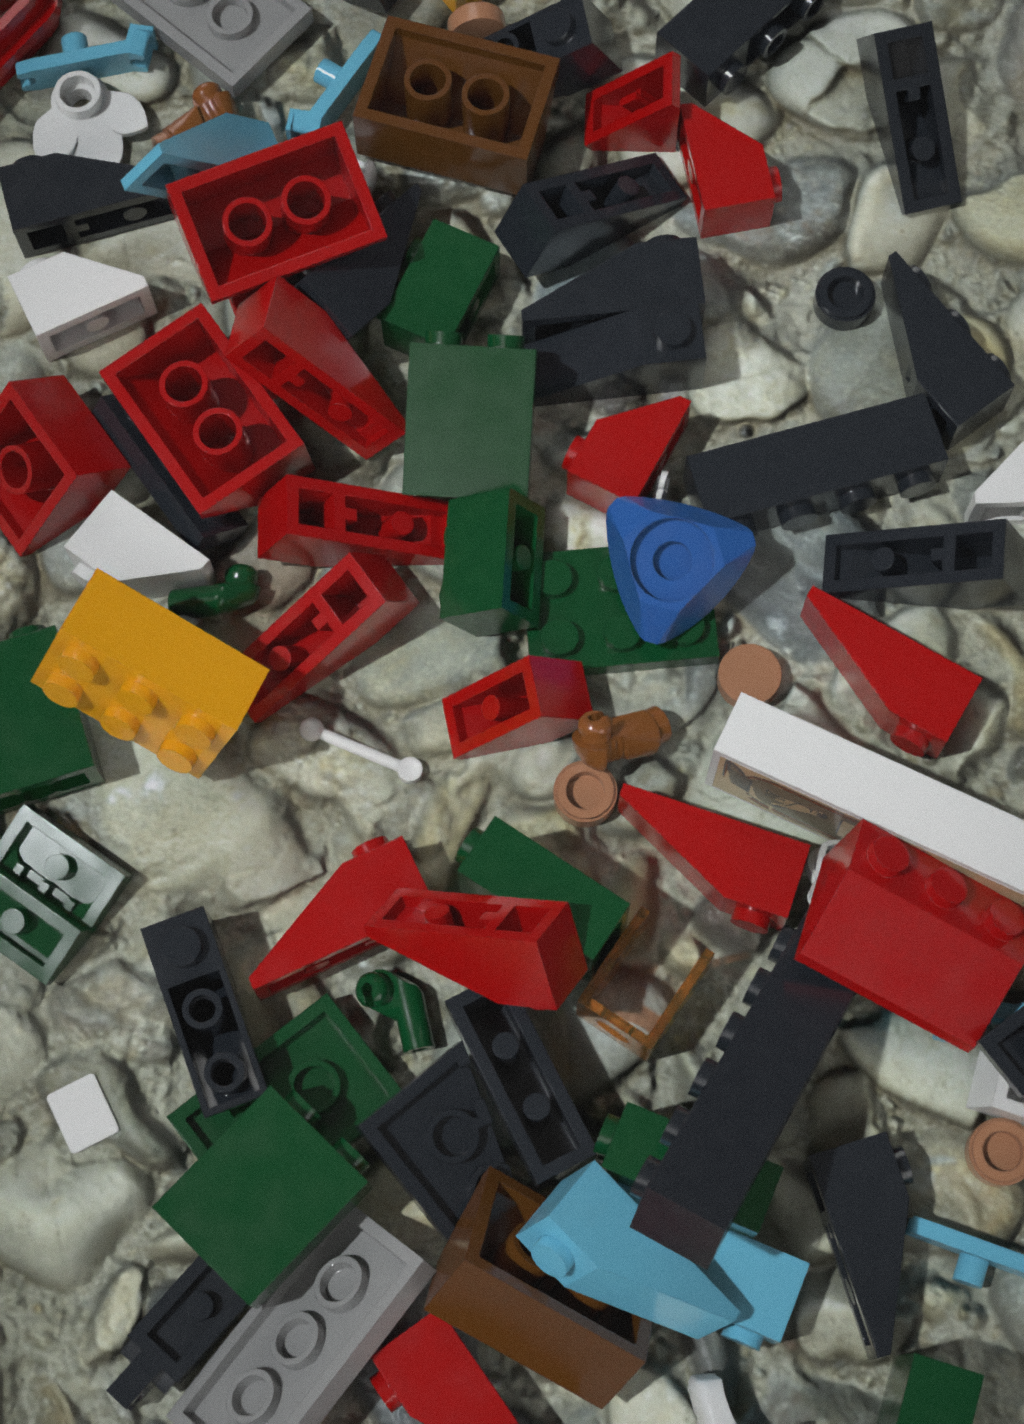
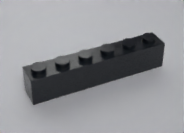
M808 910L796 929L786 924L783 926L768 956V960L775 963L773 970L770 972L760 967L756 972L742 1000V1003L750 1007L746 1016H743L734 1011L730 1016L716 1044V1048L723 1051L724 1054L719 1062L709 1057L705 1059L688 1092V1095L697 1099L691 1110L678 1105L659 1142L668 1147L667 1152L662 1160L652 1155L647 1157L629 1193L640 1199L630 1228L708 1270L857 994L794 959Z

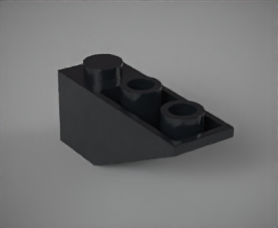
M561 0L482 38L560 58V68L553 98L573 95L623 72L611 20L590 0Z
M692 0L657 32L655 59L671 51L681 55L680 87L702 106L706 107L720 93L728 95L734 91L744 79L748 67L761 55L764 58H768L774 54L784 42L788 30L800 19L806 22L814 17L826 0Z
M417 183L399 198L389 189L374 202L387 233V240L288 276L297 290L327 312L346 340L355 335L391 302L422 192Z
M895 251L888 257L880 284L906 397L925 392L942 442L948 451L1002 412L1015 385L1011 381L1009 370L1003 361L993 353L987 354L971 336L970 327L964 317L954 309H947L936 297L924 272L915 265H908Z
M201 906L141 928L140 930L204 1118H210L257 1100L268 1087L214 921L205 907Z

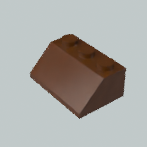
M388 15L352 115L357 154L517 195L523 184L532 182L543 149L560 68V58Z
M489 1166L437 1260L435 1267L437 1271L432 1277L424 1310L556 1383L567 1391L603 1409L646 1363L653 1322L568 1289L555 1277L543 1272L534 1262L531 1252L516 1235L547 1198Z

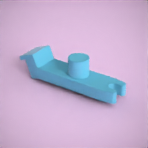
M130 23L126 40L92 47L88 46L85 34L70 32L61 38L63 52L15 63L17 78L20 79L22 90L33 91L55 87L57 81L63 75L72 71H85L97 78L129 72H148L153 50H158L159 45L153 26Z
M372 29L343 67L327 58L319 63L313 79L314 82L326 88V90L310 111L290 108L285 128L287 140L337 121L363 86L381 33Z
M917 1216L909 1218L905 1235L959 1254L952 1277L954 1281L973 1288L982 1289L988 1266L1024 1278V1254Z

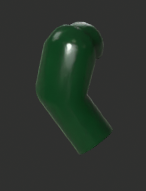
M232 565L225 572L226 583L172 589L168 595V608L178 616L185 614L194 618H206L252 606L259 598L262 590L257 585L259 573L251 565Z
M385 969L366 972L358 979L355 987L358 1001L363 1006L397 1021L404 1054L419 1053L435 1048L425 995L418 985Z

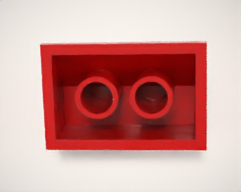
M342 120L165 185L168 203L178 229L212 305L261 287L276 275L285 278L385 241L388 238Z
M200 303L100 370L99 374L200 517L204 519L258 506V499L286 474L305 477L316 469L304 442L261 383L224 357L229 340L204 305Z
M862 819L823 857L794 959L969 1053L976 1047V1042L982 1037L1024 965V907L867 820Z

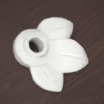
M72 71L66 73L57 81L51 95L52 108L35 123L33 149L35 155L38 156L60 153L123 163V137H131L148 129V120L141 103L131 94L108 90L99 78L88 72ZM86 99L90 101L82 107H73L79 100Z

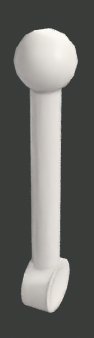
M315 717L306 718L300 724V735L306 741L314 742L320 739L398 772V777L405 784H415L422 778V764L414 757H406L402 760L324 728L323 723Z

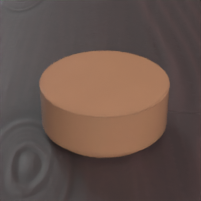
M478 1L467 3L457 8L449 16L447 27L450 31L484 38L505 28L506 21L503 11L498 6Z
M756 644L736 646L729 650L720 662L717 673L718 690L724 700L733 707L741 692L769 704L775 698L781 683V666L775 655L763 646Z
M582 761L573 762L562 769L555 780L553 788L554 806L562 819L573 826L581 828L597 826L607 820L614 811L617 801L615 778L607 768L600 772L589 768Z
M993 1118L983 1122L970 1133L965 1145V1160L975 1178L988 1186L998 1188L1014 1185L1024 1179V1126L1007 1118Z

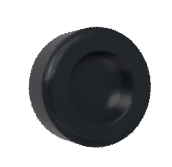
M838 267L829 270L819 279L815 289L813 308L816 316L823 324L835 330L848 331L860 327L871 315L876 298L874 285L870 278L858 269Z

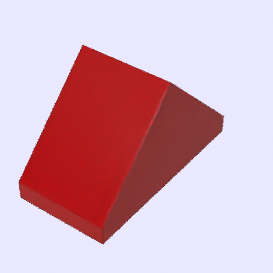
M671 51L587 93L585 96L584 146L592 151L675 152L680 114L681 55Z

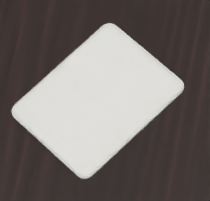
M88 1074L47 1096L49 1106L68 1148L73 1154L116 1134L119 1130L94 1074Z

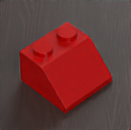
M64 375L9 381L0 394V529L18 555L22 557L32 554L88 517L110 490L114 491L131 468Z

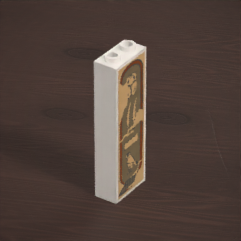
M743 692L740 693L713 750L705 780L706 785L826 840H842L862 819H865L1024 907L1023 819Z

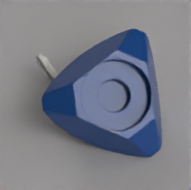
M662 470L661 476L658 475L653 498L619 497L611 503L606 513L609 555L622 603L639 636L645 642L657 645L684 633L716 607L738 581L750 562L756 547L753 532L748 527L702 508L665 500L670 478H668L669 472Z

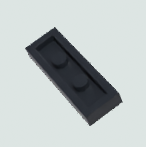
M114 394L101 396L91 413L127 460L182 539L197 551L239 540L249 525L240 512L233 511L202 519Z

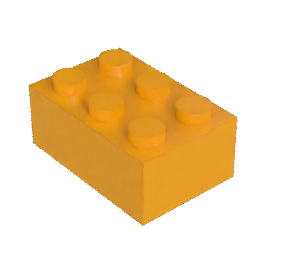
M97 568L58 631L30 682L42 688L44 694L56 704L67 708L75 707L96 719L110 735L125 741L132 740L157 755L158 760L167 768L179 773H189L199 779L237 731L270 669Z

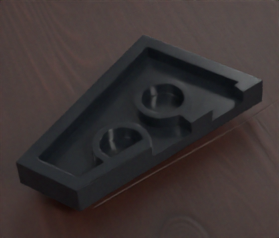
M463 1040L458 1041L355 1126L446 1243L489 1166L513 1178L509 1165L505 1164L491 1126L493 1121L486 1102L480 1096L469 1064L471 1062Z

